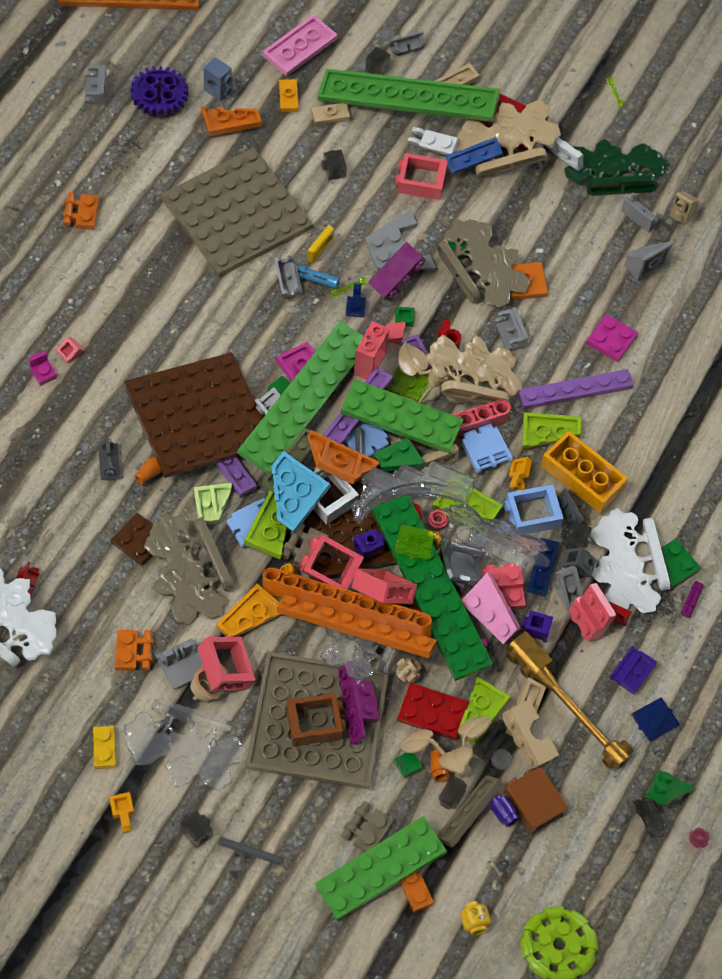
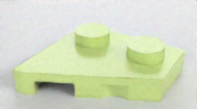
M232 483L194 487L198 518L203 517L207 525L219 523L232 490Z

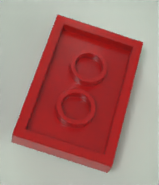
M410 682L397 722L422 730H430L434 734L456 741L458 729L469 701Z

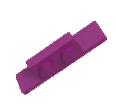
M347 661L338 669V678L340 679L341 695L345 706V716L347 717L348 734L351 744L356 745L366 737L363 722L376 723L380 720L373 681L356 680L353 663Z

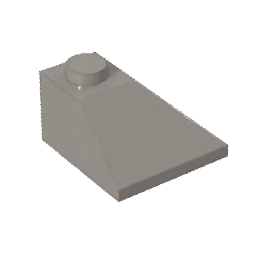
M669 241L632 250L626 255L624 266L639 281L667 265L673 243Z

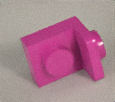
M45 351L36 353L28 359L29 368L40 386L57 378V374L50 364Z

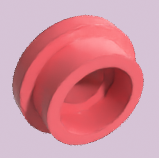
M434 510L429 514L428 523L431 527L442 529L447 525L448 517L442 510Z

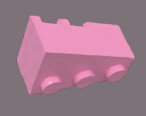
M487 572L461 600L464 607L503 644H509L522 630L492 573Z

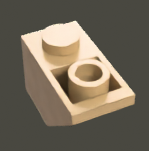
M685 191L677 192L670 216L685 225L697 210L699 199Z

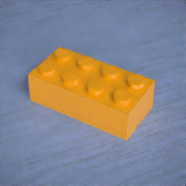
M569 430L543 455L541 462L543 469L599 514L625 490L628 477Z

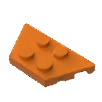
M311 430L308 435L316 467L351 484L375 470L379 465V461Z

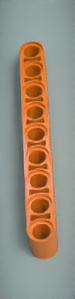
M267 568L263 571V589L272 596L283 598L287 594L429 638L431 637L432 618L426 613L393 603H382L370 596L277 568Z

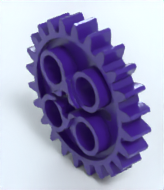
M153 66L152 71L146 68V73L140 71V77L135 76V81L131 82L130 92L133 105H137L138 110L143 109V114L150 112L151 117L154 113L157 114V118L160 117V114L167 117L168 112L174 115V110L179 112L180 107L185 106L184 102L188 101V83H186L185 78H182L181 73L176 75L175 69L170 72L169 67L163 70L162 66H160L159 70H156ZM162 80L161 103L158 104V82Z

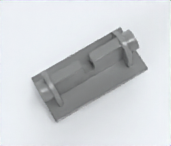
M418 30L409 32L407 36L396 35L392 37V40L388 43V46H393L391 47L392 54L398 55L408 52L407 45L410 46L411 51L423 48L426 45L425 39L421 38L424 31L418 32Z

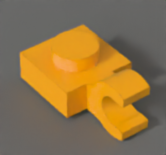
M529 457L512 461L509 477L512 479L510 488L517 487L516 491L525 490L524 478L529 476L532 460Z
M130 792L109 796L113 819L120 818L123 833L130 832L129 816L134 815Z

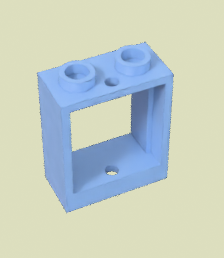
M553 484L507 493L504 509L505 512H509V526L511 530L514 529L515 536L561 528L563 515ZM544 498L550 517L521 522L516 503Z

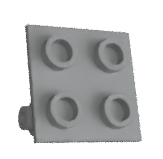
M191 638L156 655L173 689L191 682L195 673L202 665L197 648L199 645L196 639L193 640Z

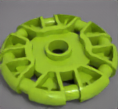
M563 906L547 907L543 909V912L532 915L524 925V934L520 938L522 956L528 961V967L532 972L542 979H576L580 975L584 976L587 974L596 961L595 952L598 951L597 935L595 930H592L589 926L590 922L578 911L573 909L569 911L564 909ZM561 917L569 919V923L560 922ZM547 919L550 925L544 927L542 922ZM582 929L585 935L579 937L576 931ZM532 935L539 936L538 942L531 939ZM560 940L564 943L565 948L557 950L554 948L553 942ZM581 949L587 950L586 955L579 954ZM536 953L541 957L540 960H536L534 956ZM572 963L576 966L573 970L568 967ZM550 964L558 966L557 972L549 970Z

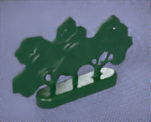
M604 139L595 144L596 147L593 152L584 147L572 146L583 154V168L577 171L569 165L564 170L566 178H571L577 183L592 177L586 184L587 192L590 195H615L655 191L658 188L656 177H662L665 174V167L670 164L668 160L662 158L660 152L644 143L633 147L628 154H623L621 148L612 146L609 141ZM645 166L644 171L638 173L639 167ZM629 171L635 174V176H620V173ZM603 174H608L615 177H603Z

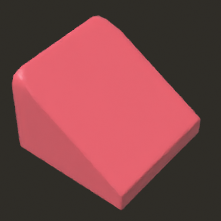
M406 322L386 325V327L390 328L389 343L400 344V341L403 340Z
M67 337L56 351L67 363H70L82 355L85 349L74 338Z

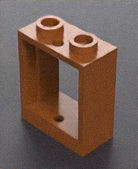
M336 693L286 700L292 746L342 739L346 726L345 720L340 719L339 712H342L341 700H337ZM331 704L335 728L300 732L296 709Z

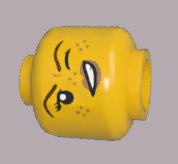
M477 901L467 903L465 905L466 908L460 913L464 930L471 933V935H480L487 932V928L491 924L487 907L484 904H478Z

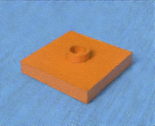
M542 262L513 264L511 266V269L523 272L530 280L526 292L517 293L510 291L511 300L547 297L548 290Z

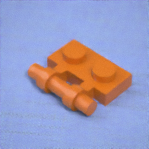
M69 192L64 203L66 208L62 215L63 225L68 227L71 222H76L77 229L95 230L99 196L81 194L80 200H76L75 193ZM73 208H77L78 213H73Z
M138 630L117 631L115 670L136 671V664H142V670H150V663L153 662L151 647L154 645L152 630H145L144 637L138 638ZM137 647H143V654L137 655Z

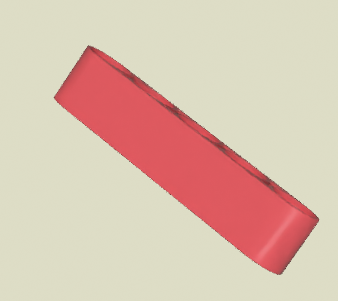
M497 400L452 414L462 418L463 422L469 423H462L456 439L462 437V433L473 429L478 432L479 427L490 423L493 427L506 423L510 413V404L506 400Z

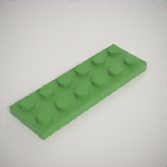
M356 379L340 411V414L405 438L408 437L413 441L449 454L463 423V419Z
M422 816L314 884L336 920L339 921L445 855L447 851L426 818Z

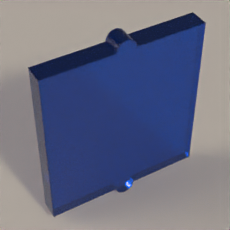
M662 697L631 714L639 726L638 729L642 730L649 742L680 726V723L672 713L673 710L669 709Z

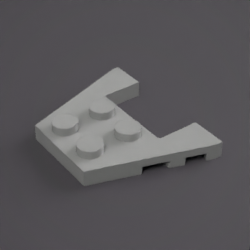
M408 211L365 238V244L377 272L405 243L401 232L417 227L412 211ZM431 255L423 256L427 261L419 270L435 272L436 267Z

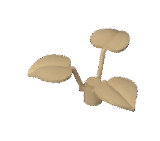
M404 342L398 354L400 369L408 376H414L416 373L419 375L430 374L428 376L430 386L418 401L419 403L423 402L433 387H439L446 381H455L450 375H446L445 378L441 379L437 378L433 374L432 368L425 371L428 367L427 356L420 349ZM461 377V382L472 384L465 378ZM446 396L454 404L467 402L466 400Z
M476 717L465 721L458 729L459 735L463 736V747H459L451 752L445 753L435 740L431 739L433 732L430 730L413 732L403 740L399 749L406 753H417L425 749L429 743L433 744L442 754L439 759L440 766L455 772L456 776H465L471 771L469 761L473 756V750L466 746L467 738L475 739L482 735L492 723V718Z

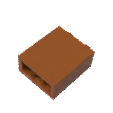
M541 766L537 769L531 768L523 774L524 776L518 780L513 778L508 781L503 793L518 810V815L530 835L565 816L568 811V806Z

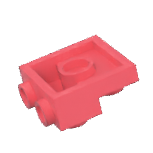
M508 563L500 568H496L495 565H487L484 569H481L483 576L487 572L493 574L511 610L525 609L526 603L521 566Z
M597 583L590 584L584 595L576 598L569 608L572 621L578 624L582 637L587 639L588 642L602 638L617 615Z

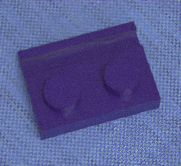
M632 646L610 675V679L618 682V685L635 695L656 666L657 661L642 651L639 652Z

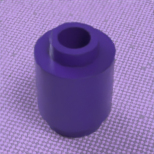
M498 795L491 801L490 809L502 825L510 827L520 819L518 810L507 796L502 797V795Z

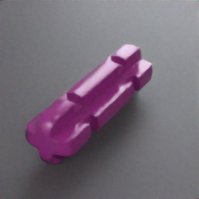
M698 581L693 583L682 608V616L686 618L691 617L704 587L702 583Z

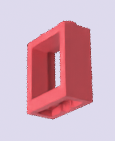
M405 153L404 159L399 161L398 170L401 173L396 175L395 185H398L397 193L440 200L448 160ZM407 167L438 172L436 184L406 180Z
M373 321L371 322L356 350L354 375L367 380L376 367L379 368L387 353L390 328Z
M322 534L317 535V537L314 536L309 544L311 549L308 555L305 554L299 565L301 568L299 571L317 581L348 590L355 576L356 568H359L364 557ZM323 543L350 557L338 583L311 569Z
M356 568L352 588L382 603L413 604L417 584L388 570Z
M231 635L225 637L209 636L197 647L211 691L246 690L256 681L242 637H233ZM230 649L238 674H223L216 650Z

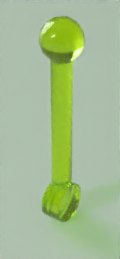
M608 77L607 84L611 86L618 101L617 105L622 107L624 102L620 99L613 84L614 79Z
M361 277L357 282L339 289H332L331 294L336 296L339 292L354 286L365 285L366 279Z

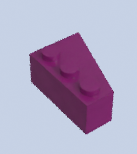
M406 241L368 283L383 298L387 299L389 297L391 299L398 292L397 289L402 284H406L411 275L418 271L427 260Z

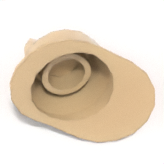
M220 663L223 674H228L224 666ZM202 664L191 681L190 687L194 694L193 700L209 701L217 699L223 691H211Z

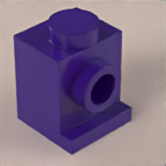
M375 528L360 536H354L353 540L355 550L364 557L362 561L383 552L384 543H386L384 535L381 532L377 533Z
M530 610L529 616H524L521 628L525 629L524 632L527 631L531 637L543 640L542 642L546 643L553 617Z

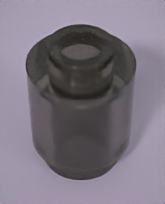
M457 777L448 780L438 796L440 805L448 810L451 808L456 809L466 793V783Z

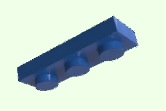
M494 137L445 157L448 160L447 163L451 173L455 174L502 156L503 153L497 137Z

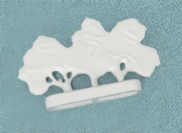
M616 508L611 510L609 516L602 517L598 521V525L590 533V537L597 545L609 550V555L602 556L599 560V566L594 568L592 576L599 583L611 584L608 593L605 595L608 602H612L625 609H628L630 604H633L642 613L653 612L656 610V605L659 604L661 596L651 588V582L656 579L661 591L670 590L669 576L654 520L652 517L643 520L644 534L640 535L634 530L638 523L637 515L632 512L623 513L620 509ZM631 526L632 530H628L626 527ZM624 533H632V537H636V539H629L625 537ZM634 541L635 544L631 546L630 542ZM638 542H647L650 555L644 557L637 556L635 546ZM645 561H652L654 575L643 572ZM647 580V583L645 585H641L642 581Z
M0 569V626H5L10 632V639L5 643L0 642V657L15 668L20 659L11 651V646L13 645L22 646V653L27 660H35L41 654L50 655L53 649L51 642L56 638V614L43 609L28 612L26 607L31 602L30 594L27 591L30 588V579L16 578L10 584H5L4 572ZM13 630L17 633L14 636L12 635ZM18 635H27V639L23 641L17 639L15 641ZM29 642L30 644L27 647L23 645L24 643Z

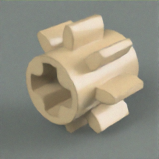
M402 658L396 663L398 666L396 674L403 682H415L420 677L421 666L414 658Z

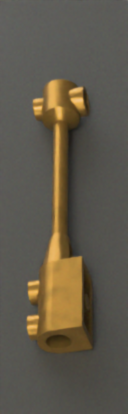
M527 631L515 638L506 648L508 660L511 663L517 661L522 666L519 670L525 678L531 676L559 697L604 747L602 762L607 768L614 767L618 770L626 764L633 753L630 744L625 740L620 742L618 740L609 741L560 688L549 670L553 660Z

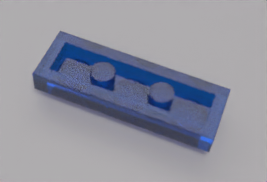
M540 538L526 592L546 597L560 542Z

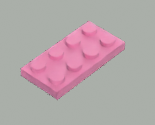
M313 14L262 51V56L287 77L336 41L338 34Z

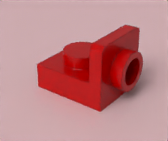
M609 602L617 614L612 622L626 626L632 612Z

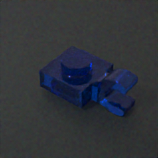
M354 283L353 297L347 296L346 316L361 318L365 316L366 298L360 297L361 284Z

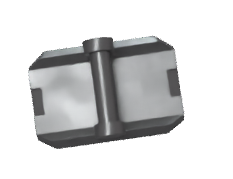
M443 538L440 541V551L443 553L446 570L450 579L476 585L483 577L480 564L486 556V548H475L471 544L463 542L460 544L454 540Z

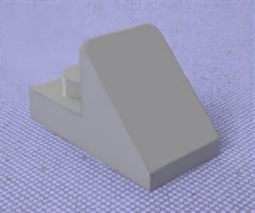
M575 566L555 572L558 584L554 585V588L566 610H569L576 598L583 596Z

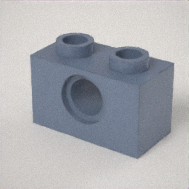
M214 57L203 68L204 91L221 101L232 92V68Z

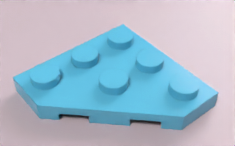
M283 451L271 466L277 505V520L295 533L331 485Z

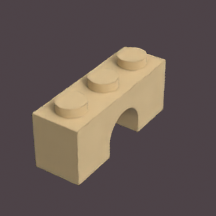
M530 699L502 713L504 723L510 729L513 740L520 748L523 759L530 769L559 755L550 737L539 740L531 734L530 725L539 716Z

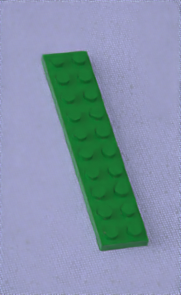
M407 494L372 507L371 512L385 537L386 543L403 577L417 584L414 599L420 612L426 613L432 618L431 634L437 640L436 644L454 681L492 667L493 662L409 495Z

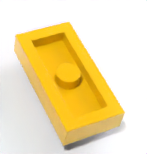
M114 726L93 727L94 768H116Z

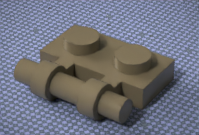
M302 523L295 533L291 531L289 541L282 548L281 557L288 559L291 554L295 556L293 564L300 566L302 557L305 554L308 555L311 549L309 544L312 538L321 534L329 538V535L310 528L307 534L303 533L305 525ZM298 540L303 542L300 549L295 547ZM325 543L322 544L311 566V569L314 568L323 548L326 545Z
M366 801L354 811L355 815L350 822L346 823L344 826L345 830L341 834V837L345 840H348L351 835L355 836L356 839L353 845L363 852L379 844L394 822V819L378 809H375L373 814L370 815L367 811L371 805ZM361 820H364L367 823L362 830L358 829V824Z

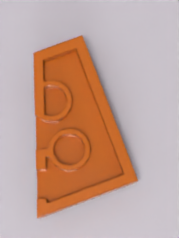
M201 106L202 116L209 136L262 127L258 109L235 108L234 110H224V107H217L216 110L207 109V106Z

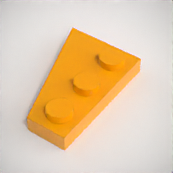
M256 584L216 624V628L225 636L238 637L282 615L277 613L279 601L259 584Z

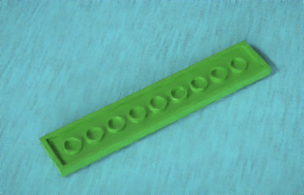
M326 69L317 97L318 101L493 122L500 89Z
M340 320L241 445L237 454L266 474L271 472V466L283 451L286 452L304 427L308 426L355 365L356 350L364 336Z

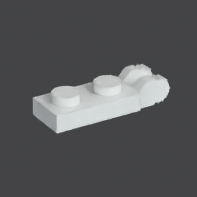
M413 127L411 132L423 137L421 140L409 137L407 142L419 146L421 149L450 155L455 153L460 140L453 136Z
M556 137L553 145H546L553 154L577 171L583 168V154L570 146L568 142Z

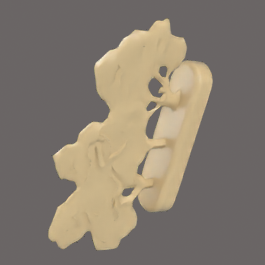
M537 100L527 104L522 113H518L514 105L502 102L499 107V113L494 115L492 127L488 128L479 121L466 120L462 130L456 137L460 141L455 152L497 137L500 147L508 149L509 156L498 159L494 158L478 164L475 168L478 177H484L545 160L547 158L546 150L544 148L533 149V146L540 142L547 146L553 145L556 137H559L561 133L558 124L545 120L549 114L550 107L544 104L543 101ZM532 136L534 140L530 143V137ZM520 144H524L528 148L527 151L513 153L514 148H517Z
M441 335L437 342L430 346L431 353L426 355V361L432 365L433 374L440 379L445 378L446 375H450L455 379V381H446L441 385L442 395L481 404L497 400H506L509 403L508 394L514 396L522 389L521 379L511 371L515 366L516 359L509 349L497 348L490 353L486 343L477 335L472 338V342L465 344L464 352H460L455 343L445 335ZM450 365L455 368L457 376H455V373L452 374L449 368ZM463 375L472 376L475 385L461 382V377ZM488 381L491 388L479 386V383ZM499 387H502V388H504V389L506 390V392H505V391H501V390H496V389H498Z

